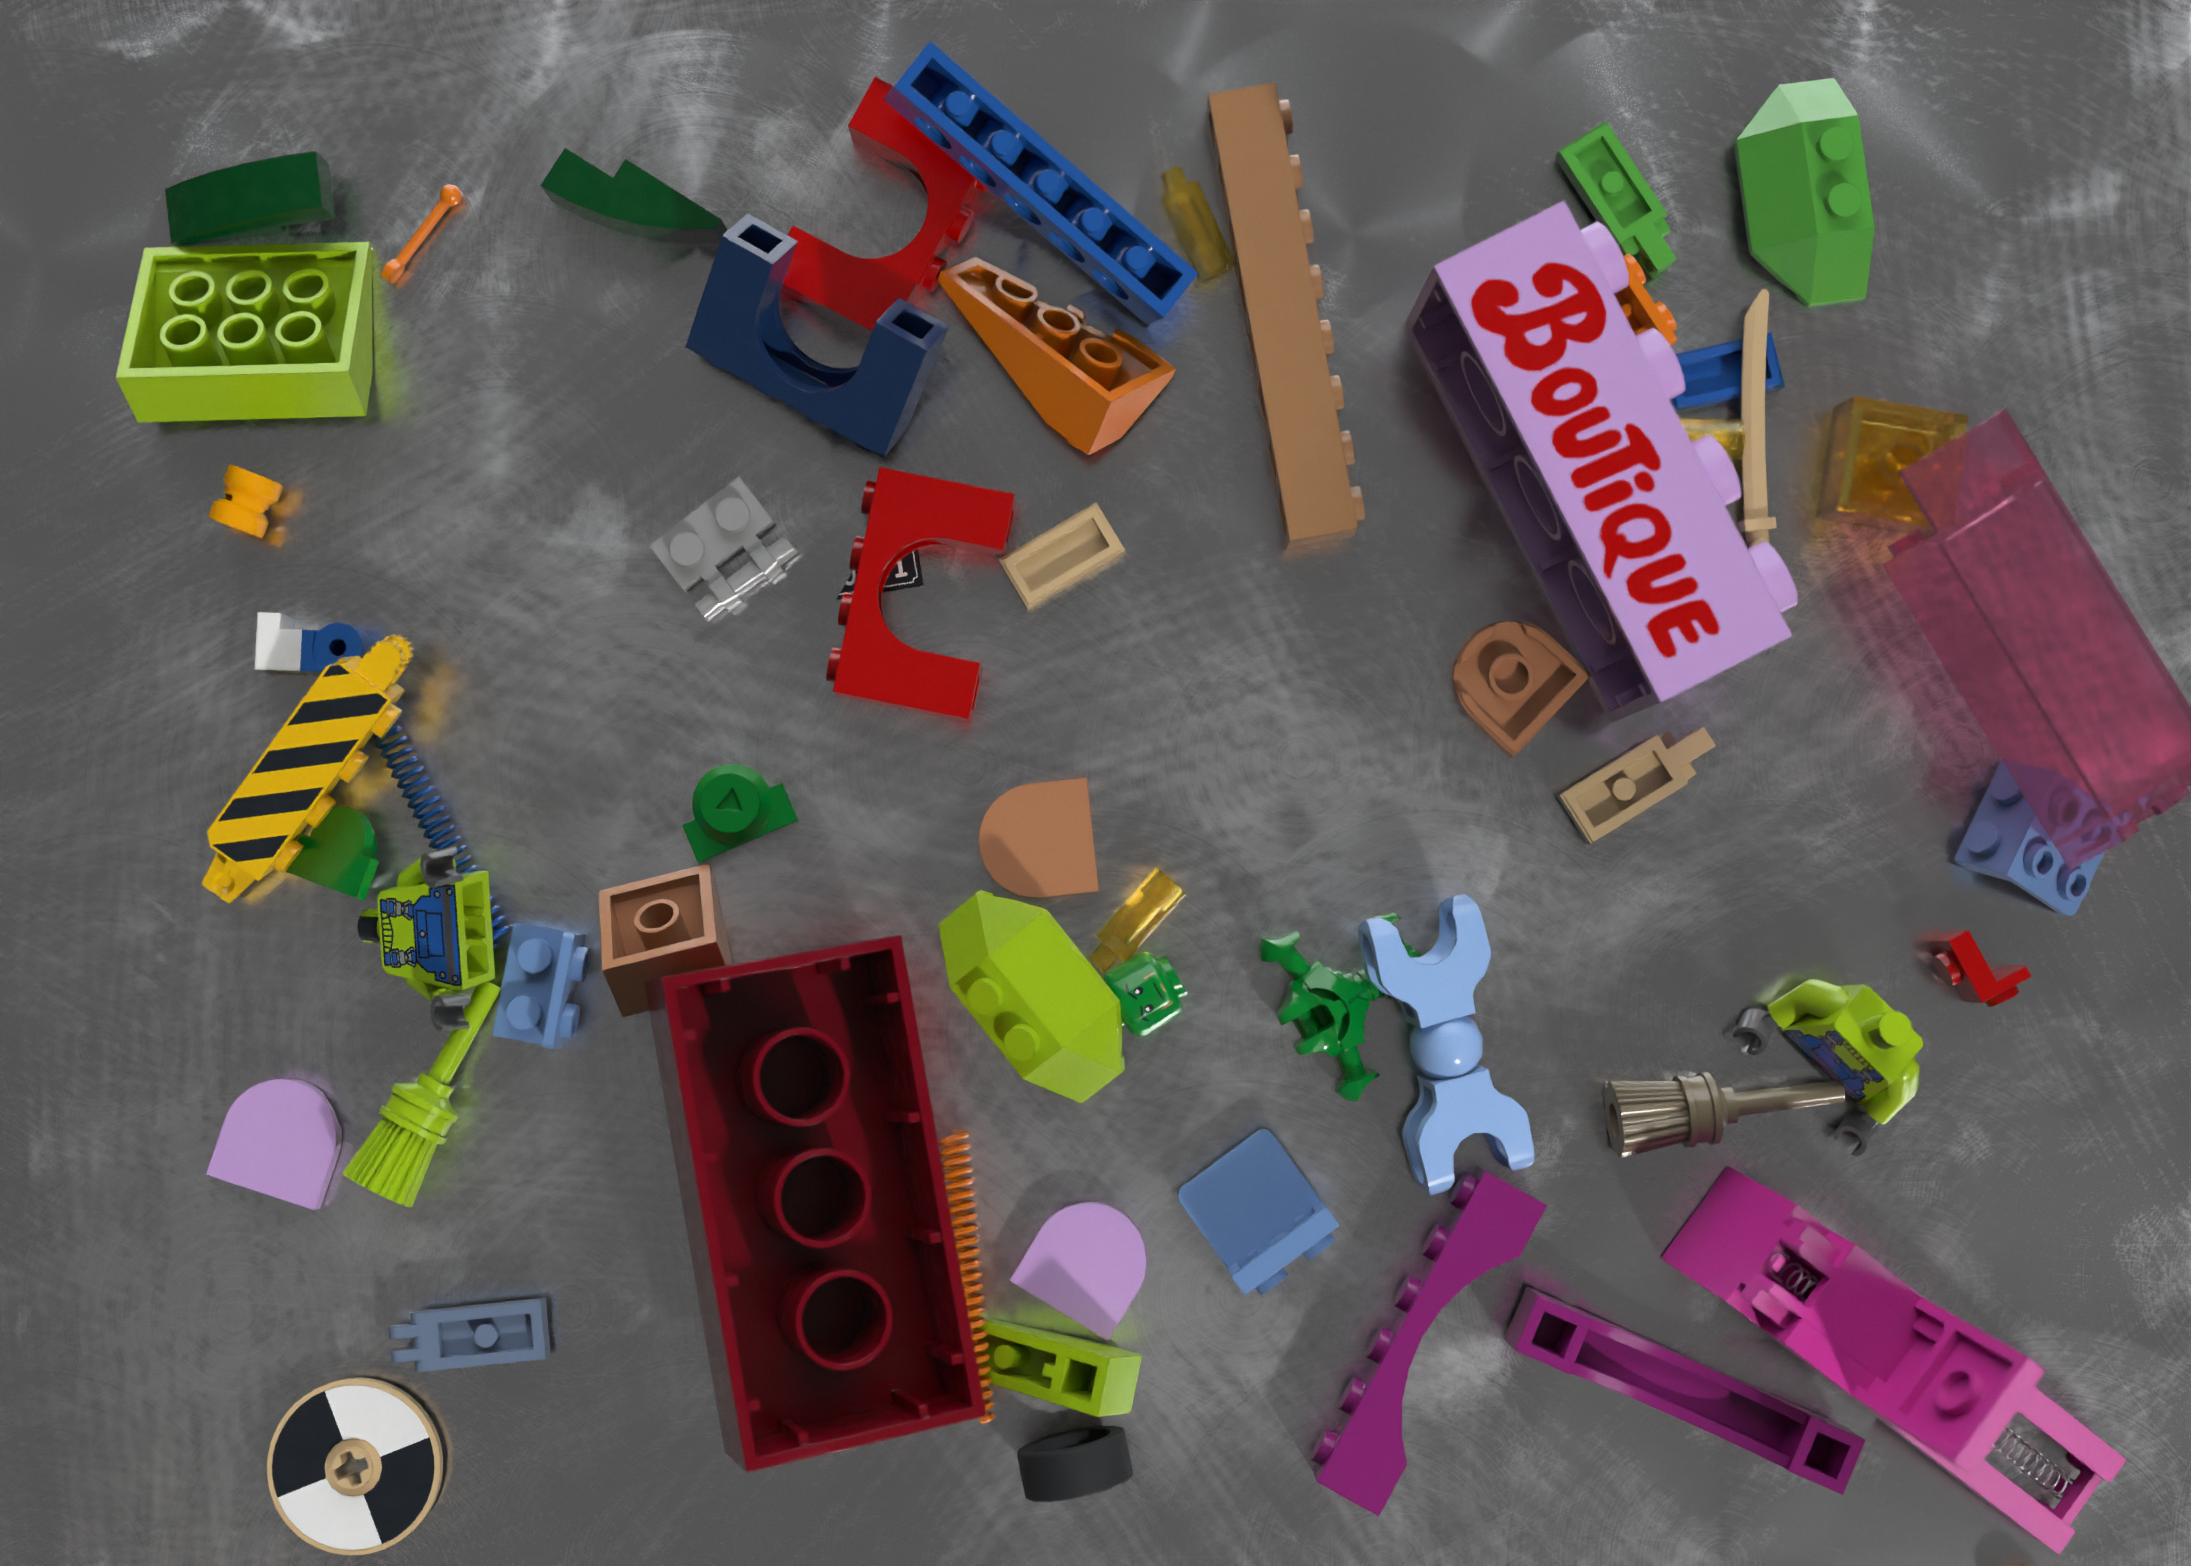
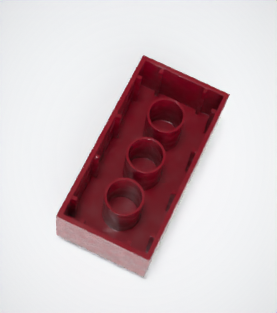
M896 935L660 977L644 982L725 1453L748 1473L986 1417L902 936Z

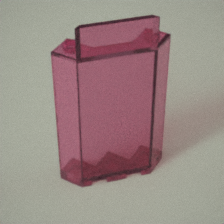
M2006 408L1898 472L1935 532L1924 537L1920 529H1917L1889 545L1888 549L1893 557L1884 561L1882 565L2069 870L2126 841L2139 831L2137 823L2154 814L2156 816L2163 814L2191 793L2188 789V786L2191 785V707Z

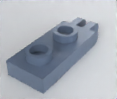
M546 1298L415 1311L410 1313L411 1323L388 1327L389 1339L413 1338L412 1347L390 1350L391 1363L415 1361V1372L543 1360L551 1356Z

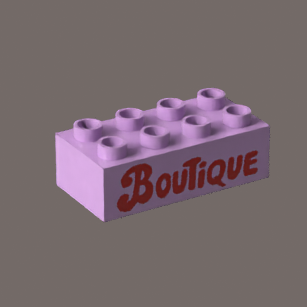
M1564 200L1434 265L1405 324L1583 667L1592 674L1589 678L1611 721L1615 722L1659 704L1793 636L1781 613L1796 606L1798 597L1790 572L1776 550L1764 541L1747 549L1725 507L1740 499L1741 487L1735 468L1724 448L1713 436L1708 434L1691 442L1678 418L1670 399L1684 392L1685 381L1680 364L1665 337L1654 328L1635 335L1614 293L1628 287L1629 275L1625 260L1615 239L1607 228L1599 222H1595L1580 230Z

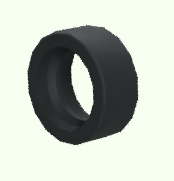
M1095 1426L1061 1432L1028 1443L1018 1449L1017 1452L1025 1498L1034 1502H1055L1093 1495L1124 1484L1133 1477L1125 1430L1118 1426Z

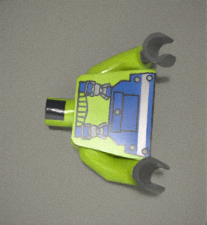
M455 846L424 853L422 857L400 872L397 887L380 891L377 897L378 909L364 910L359 916L357 926L358 935L363 942L380 943L382 967L386 973L403 977L409 987L431 1002V1020L434 1028L438 1031L468 1029L469 1022L465 1020L463 1009L464 1006L471 1003V995L469 993H461L460 990L495 979L488 871L484 870L458 874L455 870L456 863L453 855L458 854Z
M1810 979L1769 1003L1768 1012L1760 1009L1746 1010L1739 1020L1733 1037H1738L1743 1032L1756 1034L1746 1051L1748 1054L1757 1055L1765 1051L1774 1028L1780 1026V1029L1832 1080L1840 1079L1843 1082L1845 1093L1858 1106L1864 1104V1112L1857 1110L1848 1113L1834 1133L1835 1140L1844 1131H1851L1859 1136L1861 1141L1852 1152L1853 1156H1859L1866 1151L1878 1133L1877 1124L1885 1125L1914 1097L1918 1090L1920 1066L1914 1056L1924 1045L1922 1038L1912 1029L1911 1022L1906 1015L1899 1011H1894L1872 988L1864 984L1838 986L1819 979Z

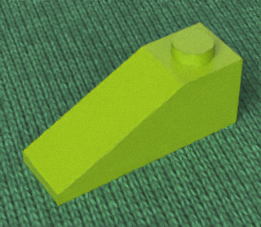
M986 1317L983 1318L987 1322L983 1326L976 1327L988 1332L985 1337L977 1340L986 1341L989 1344L986 1349L978 1352L990 1355L987 1361L979 1363L991 1367L988 1373L979 1375L990 1377L992 1379L990 1384L1096 1417L1131 1413L1142 1359L1141 1354L1089 1339Z

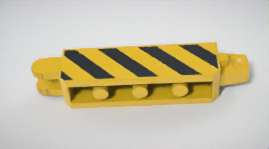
M392 634L390 637H385L381 642H376L374 646L370 647L371 651H368L363 658L358 655L342 657L336 663L325 667L207 830L210 847L217 853L201 883L206 889L230 904L255 880L260 881L274 869L283 873L292 864L304 847V845L296 840L307 824L316 828L324 820L336 803V800L329 796L340 779L349 783L368 760L369 755L362 751L363 747L373 734L382 738L401 715L402 710L395 706L405 689L396 684V682L408 667L407 663L412 661L411 657L414 656L412 653L414 648L411 647L412 642H408L407 637L403 638L401 634L398 636Z

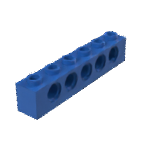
M931 41L918 54L883 98L885 102L1145 324L1164 318L1198 275L1194 268Z

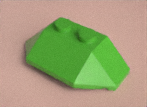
M1835 78L1778 85L1734 142L1749 254L1778 281L1797 294L1796 298L1806 307L1863 301L1867 295L1875 225L1859 115Z

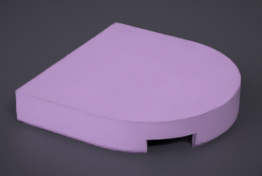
M291 1078L269 1080L247 1089L234 1101L226 1114L206 1175L312 1210L320 1209L342 1144V1128L326 1095L310 1083Z
M1098 1201L1071 1204L1054 1212L1043 1223L1009 1281L1109 1341L1143 1283L1147 1264L1145 1245L1134 1222L1114 1206Z

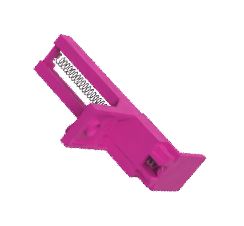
M1730 1167L1724 1170L1662 1256V1260L1731 1305L2031 1537L2060 1555L2076 1532L2070 1527V1524L2100 1482L2105 1480L2111 1483L2127 1460L2035 1387L2045 1373V1370L2028 1356L1921 1297L1860 1247L1829 1230L1798 1204ZM2016 1412L2072 1454L2069 1458V1464L2080 1472L2075 1480L2070 1478V1481L2073 1482L2072 1484L2068 1482L2067 1474L2063 1470H2060L2057 1465L2052 1464L2043 1454L2038 1453L2035 1448L2030 1447L2020 1436H2017L2012 1430L2008 1429L2007 1424ZM2007 1432V1437L2001 1442L2000 1446L1995 1447V1441L2000 1437V1434ZM2014 1438V1443L2008 1448L2006 1453H2003L2001 1448L2005 1446L2008 1439ZM2021 1443V1449L2015 1454L2014 1458H2009L2008 1454L2013 1451L2015 1445ZM1992 1448L1995 1450L1999 1449L2000 1455H2006L2008 1461H2013L2016 1467H2021L2022 1472H2028V1476L2035 1478L2038 1484H2043L2044 1489L2054 1488L2053 1490L2057 1493L2051 1492V1495L2060 1500L2053 1509L2042 1501H2036L1983 1458L1991 1452ZM2029 1449V1455L2023 1459L2021 1464H2017L2016 1459L2020 1457L2023 1450ZM2036 1455V1460L2030 1465L2029 1469L2024 1470L2023 1465L2028 1462L2030 1456ZM2039 1461H2043V1466L2037 1471L2035 1476H2032L2030 1471L2036 1467ZM2051 1466V1472L2044 1477L2042 1482L2039 1481L2038 1477L2043 1473L2045 1467ZM2058 1472L2055 1484L2051 1487H2046L2045 1483L2051 1478L2052 1473ZM2061 1473L2065 1476V1480L2063 1478L2060 1479Z

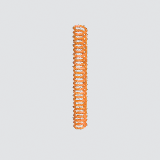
M953 1131V1135L941 1138L938 1144L941 1147H949L940 1151L941 1158L950 1159L942 1162L943 1170H950V1172L944 1173L945 1181L954 1182L947 1184L946 1190L947 1193L953 1194L948 1196L949 1205H957L950 1207L951 1217H957L952 1219L953 1228H957V1230H954L955 1240H961L956 1242L957 1252H961L958 1253L959 1263H961V1275H966L962 1276L963 1286L966 1287L964 1292L967 1299V1309L969 1310V1320L972 1322L970 1326L973 1334L979 1375L988 1373L991 1367L979 1363L987 1361L990 1355L978 1351L986 1349L989 1344L986 1341L977 1339L985 1337L988 1332L976 1327L983 1326L987 1320L983 1317L973 1316L982 1314L986 1308L981 1305L971 1304L979 1303L985 1297L982 1294L971 1292L981 1290L984 1285L981 1282L970 1281L980 1278L983 1273L979 1270H966L977 1267L982 1263L977 1258H966L977 1255L981 1251L978 1247L966 1246L977 1243L980 1238L976 1235H962L976 1231L979 1226L974 1223H961L973 1220L978 1216L975 1212L961 1211L973 1208L977 1203L973 1200H957L975 1194L976 1191L973 1189L958 1188L972 1184L975 1181L972 1177H956L970 1173L974 1168L969 1165H954L972 1159L970 1154L955 1153L967 1150L972 1145L967 1142H951L970 1136L968 1131ZM980 1376L981 1388L989 1385L992 1379L988 1376ZM982 1388L983 1399L990 1397L993 1391L989 1388ZM984 1400L985 1410L991 1409L994 1403L990 1400ZM986 1412V1417L979 1418V1424L992 1421L995 1415L991 1412Z

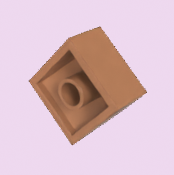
M709 863L598 891L602 972L622 1017L649 1011L644 982L665 976L733 965L731 946L713 872Z

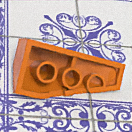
M977 257L940 271L937 281L1043 420L1064 436L1070 445L1082 450L1087 455L1122 438L1172 379L1176 371L1174 366L1134 336L1118 328L1115 329L1112 336L1083 322L1086 312L1070 304L1065 310L1037 299L1038 291L1035 286Z

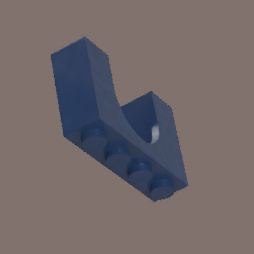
M747 213L721 237L685 347L704 357L711 365L725 369L752 384L759 392L773 396L797 409L809 420L823 424L847 437L859 448L872 451L884 458L907 431L949 325L898 298L876 321L859 366L834 368L811 359L794 344L787 334L779 310L781 288L798 241Z

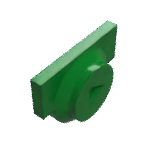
M726 764L710 770L700 779L692 798V810L695 820L682 826L697 862L702 863L799 821L782 782L769 787L765 779L753 769L739 764Z
M346 806L333 808L316 828H313L310 836L300 833L298 842L304 845V847L287 868L286 872L349 896L365 900L379 860L375 859L377 853L376 833L367 816L361 811Z

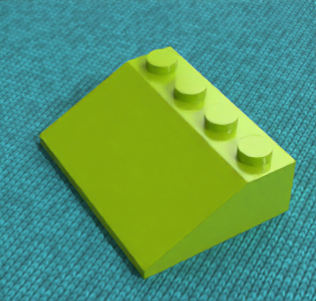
M370 242L144 248L116 373V380L138 423L366 416L373 374L372 248Z

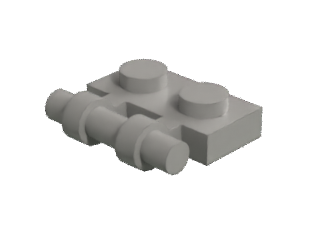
M739 476L649 545L686 593L703 580L708 584L712 591L694 604L707 622L724 609H727L730 613L743 603L740 598L766 577L771 581L781 574L783 569L780 566L798 553L785 535L767 549L759 540V537L775 526L776 523ZM745 549L752 560L728 579H725L718 569Z

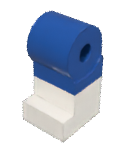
M257 613L255 670L269 675L320 676L329 664L336 663L342 657L358 655L363 658L368 651H371L370 647L373 646L368 635L347 624L333 623L320 630L294 629L295 619L282 613Z

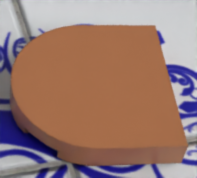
M1501 621L1482 627L1461 646L1453 664L1452 688L1456 701L1463 713L1510 758H1513L1592 674L1555 639L1538 626L1525 622Z
M1087 778L1020 785L1003 793L991 804L980 826L979 850L986 870L1000 886L1014 894L1029 898L1099 892Z

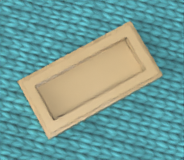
M1097 502L998 560L1027 610H1030L1125 554V549Z

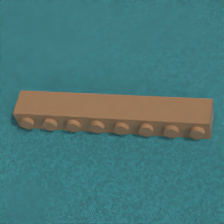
M1276 82L1208 94L1206 115L1285 547L1288 549L1351 538L1358 529L1357 521L1365 520L1364 502L1360 487H1350L1347 465L1355 463L1354 449L1349 430L1340 432L1336 410L1344 409V395L1339 375L1330 376L1326 355L1334 353V342L1329 320L1320 321L1316 300L1324 298L1320 267L1318 264L1310 266L1306 245L1312 244L1314 241L1311 216L1308 209L1299 211L1296 190L1303 189V174L1299 155L1289 156L1286 135L1293 134L1290 104L1288 99L1279 101Z

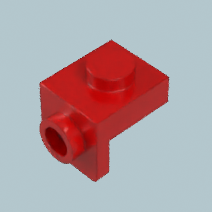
M1949 930L1930 941L1937 953L1933 957V962L1938 974L1949 987L1955 986L1963 1002H1985L1987 1007L2001 1004L2020 992L2016 986L2017 984L2031 977L2026 965H2007L1992 973L1969 930Z

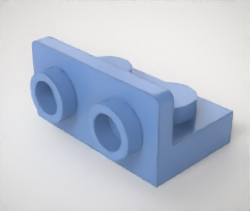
M514 922L492 1036L540 1044L542 1047L549 1049L562 1048L565 1046L566 1038L573 1039L580 1016V1006L573 1004L577 981L584 982L586 979L591 958L590 948L584 947L585 934Z

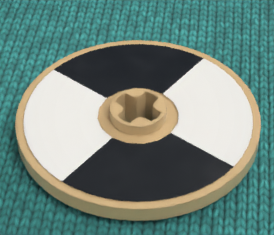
M356 1377L335 1380L303 1396L286 1412L273 1434L267 1456L268 1487L272 1501L283 1521L298 1537L308 1544L326 1552L339 1555L353 1556L375 1553L404 1539L418 1527L431 1510L440 1490L443 1475L442 1446L438 1432L428 1413L412 1396L390 1383L372 1378ZM349 1452H351L354 1459L365 1458L368 1463V1468L360 1473V1481L356 1473L345 1474L342 1465L350 1459Z

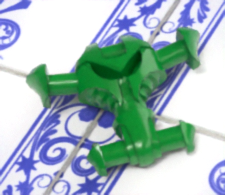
M1396 912L1372 917H1380L1391 922L1393 925L1401 919ZM1298 929L1286 936L1262 938L1259 948L1261 961L1269 963L1277 961L1292 978L1287 985L1286 998L1276 1015L1281 1025L1290 1021L1294 1023L1301 1036L1293 1045L1298 1055L1314 1052H1323L1329 1057L1336 1055L1343 1078L1337 1080L1335 1091L1343 1099L1356 1103L1365 1087L1380 1076L1376 1071H1365L1357 1045L1365 1043L1363 1035L1365 1029L1363 1023L1367 1018L1365 1012L1370 1008L1369 1002L1371 1000L1374 1002L1379 997L1381 999L1385 997L1388 1000L1392 996L1378 990L1367 979L1364 966L1362 967L1363 970L1357 971L1356 975L1352 976L1351 973L1342 974L1340 970L1332 971L1329 966H1323L1318 960L1310 965L1294 947L1300 939ZM1400 935L1408 956L1421 957L1420 952L1416 948H1412L1409 942L1405 943Z

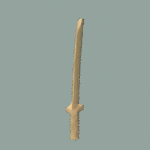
M1762 289L1757 293L1744 316L1741 466L1744 520L1736 522L1739 534H1746L1748 548L1762 541L1770 544L1769 530L1777 528L1776 517H1768L1765 457V375L1769 292L1766 289Z

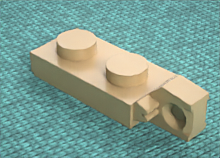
M1704 726L1700 729H1695L1677 741L1668 730L1661 735L1652 736L1563 791L1557 797L1586 843L1591 844L1687 785V780L1697 774L1690 762L1716 745Z

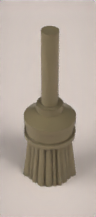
M1699 1072L1697 1076L1691 1077L1676 1075L1672 1081H1609L1604 1086L1606 1125L1613 1152L1620 1158L1682 1143L1685 1148L1695 1147L1698 1143L1706 1142L1710 1145L1719 1144L1722 1140L1726 1124L1737 1123L1739 1116L1845 1102V1088L1840 1079L1735 1093L1732 1087L1720 1088L1709 1072Z

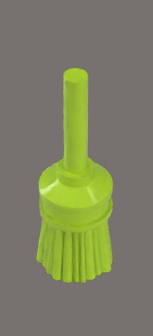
M489 981L477 985L471 995V1003L466 1005L463 1010L465 1020L469 1022V1028L451 1031L428 1075L421 1072L416 1083L393 1084L389 1100L378 1111L383 1117L342 1172L344 1176L367 1188L369 1191L406 1207L413 1206L437 1144H445L447 1140L445 1136L452 1123H456L459 1118L458 1113L449 1101V1097L454 1088L449 1086V1083L500 993L501 987Z

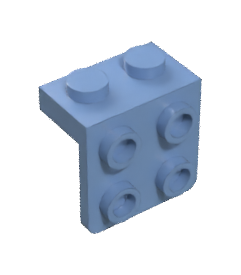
M2002 758L1954 861L1968 870L2011 881L2056 912L2072 916L2077 912L2083 898L2088 893L2090 883L2101 859L2113 840L2118 825V816L2110 808L2056 770Z
M1266 1129L1256 1131L1185 1183L1178 1191L1180 1204L1228 1268L1230 1276L1245 1296L1254 1289L1262 1295L1278 1285L1288 1275L1284 1269L1286 1265L1301 1254L1307 1260L1320 1254L1335 1241L1331 1232L1340 1226L1275 1136Z

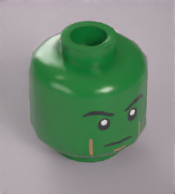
M1141 952L1108 971L1103 978L1120 1000L1122 1027L1125 1025L1131 1034L1137 1037L1147 1036L1182 1014L1183 1003L1181 998L1188 995L1165 955L1157 959L1150 952Z

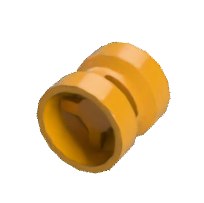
M228 464L222 479L226 495L224 499L220 498L213 501L207 517L263 539L269 524L264 511L268 510L271 504L278 502L284 486L243 468Z

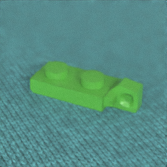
M1605 121L1558 150L1555 158L1596 221L1603 224L1611 233L1623 256L1626 254L1635 255L1636 260L1650 279L1669 269L1677 258L1663 238L1671 231L1665 221L1668 214L1609 124Z

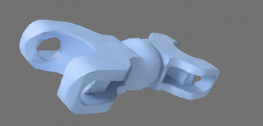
M1465 893L1449 897L1441 902L1438 908L1439 938L1432 950L1421 957L1408 956L1398 929L1387 920L1375 917L1362 921L1358 927L1359 945L1367 979L1381 992L1393 996L1400 1003L1404 1020L1415 1025L1410 1034V1053L1417 1068L1424 1074L1417 1076L1420 1095L1417 1104L1412 1108L1405 1120L1402 1137L1414 1180L1428 1196L1445 1192L1452 1187L1455 1182L1453 1154L1460 1142L1473 1133H1484L1493 1157L1512 1171L1530 1167L1535 1159L1526 1111L1514 1099L1498 1092L1493 1087L1489 1069L1478 1064L1483 1053V1037L1475 1021L1468 1015L1476 1013L1473 993L1477 983L1487 971L1491 959V948L1480 909L1476 902Z

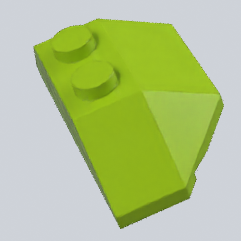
M980 890L938 925L950 989L1022 1079L1082 1104L1125 1070L1124 1056L1122 1055L1123 1034L1120 1000L1047 909L1014 899L996 897L993 893Z

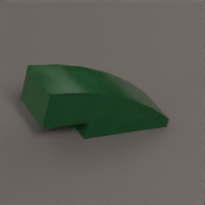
M565 148L540 185L552 202L583 219L620 233L654 241L682 244H719L722 235L727 232L722 219L627 159L624 160L615 176L611 177Z
M316 151L278 156L231 166L185 180L165 189L170 240L174 247L286 233L287 225L335 219L329 164Z

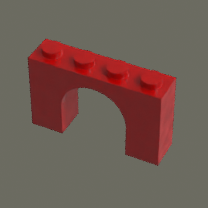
M876 76L848 124L851 138L854 144L900 167L920 183L928 197V208L924 223L916 237L907 246L894 254L880 258H861L847 254L793 225L787 236L795 239L798 243L780 292L868 340L876 321L898 298L916 307L925 289L930 292L936 289L939 284L937 280L940 271L947 267V261L942 259L952 240L960 243L966 235L974 217V212L969 210L978 192L981 191L985 194L989 192L983 184L883 100L893 85Z
M879 467L876 482H866L862 498L861 514L869 516L865 538L856 536L852 546L849 569L857 571L853 593H843L839 608L838 625L846 627L842 649L833 647L828 661L826 681L834 682L833 693L841 698L972 723L983 669L981 663L921 651L901 642L891 633L886 624L882 608L883 590L893 568L904 557L922 548L946 546L997 557L1005 556L1016 508L1014 493Z

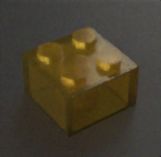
M1854 396L1834 406L1815 518L1923 537L1950 530L1969 415Z

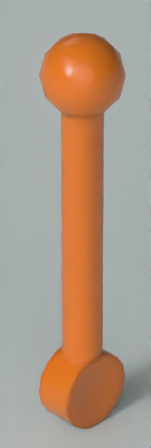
M450 184L441 188L439 193L440 201L395 259H391L384 266L381 272L383 279L390 284H394L399 280L404 272L406 263L449 207L457 206L461 202L462 193L457 186Z

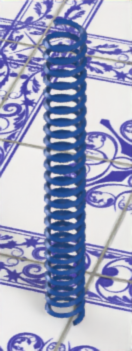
M398 725L390 729L382 738L373 734L371 738L378 739L375 747L383 749L380 757L388 759L385 767L394 769L391 777L399 779L396 787L404 789L401 797L410 799L407 807L415 809L412 817L421 819L418 827L426 829L423 837L431 839L428 847L441 850L460 841L462 836L457 835L449 840L436 843L447 834L455 831L457 828L455 825L431 833L443 823L450 821L452 816L446 815L441 819L424 824L436 814L444 811L446 806L441 805L431 811L419 814L429 805L439 801L441 796L436 795L423 802L413 804L425 794L434 791L436 786L430 785L423 790L408 794L418 785L427 782L430 776L425 775L415 781L403 784L411 776L422 772L425 766L420 765L410 771L397 774L406 766L418 761L420 756L414 755L405 761L392 764L402 755L413 751L414 746L409 745L397 752L386 754L395 746L406 742L409 736L404 735L392 742L381 744L388 737L401 732L403 726ZM462 845L457 848V853L460 854L467 850L468 846ZM468 855L455 861L456 869L471 861L473 856ZM473 865L457 873L474 872L478 869V866ZM490 895L491 902L494 899V896ZM495 905L491 907V914L498 911L500 906ZM500 915L491 919L492 927L502 922L505 916ZM506 925L492 931L493 940L509 931L511 926ZM497 941L493 942V948L499 947Z

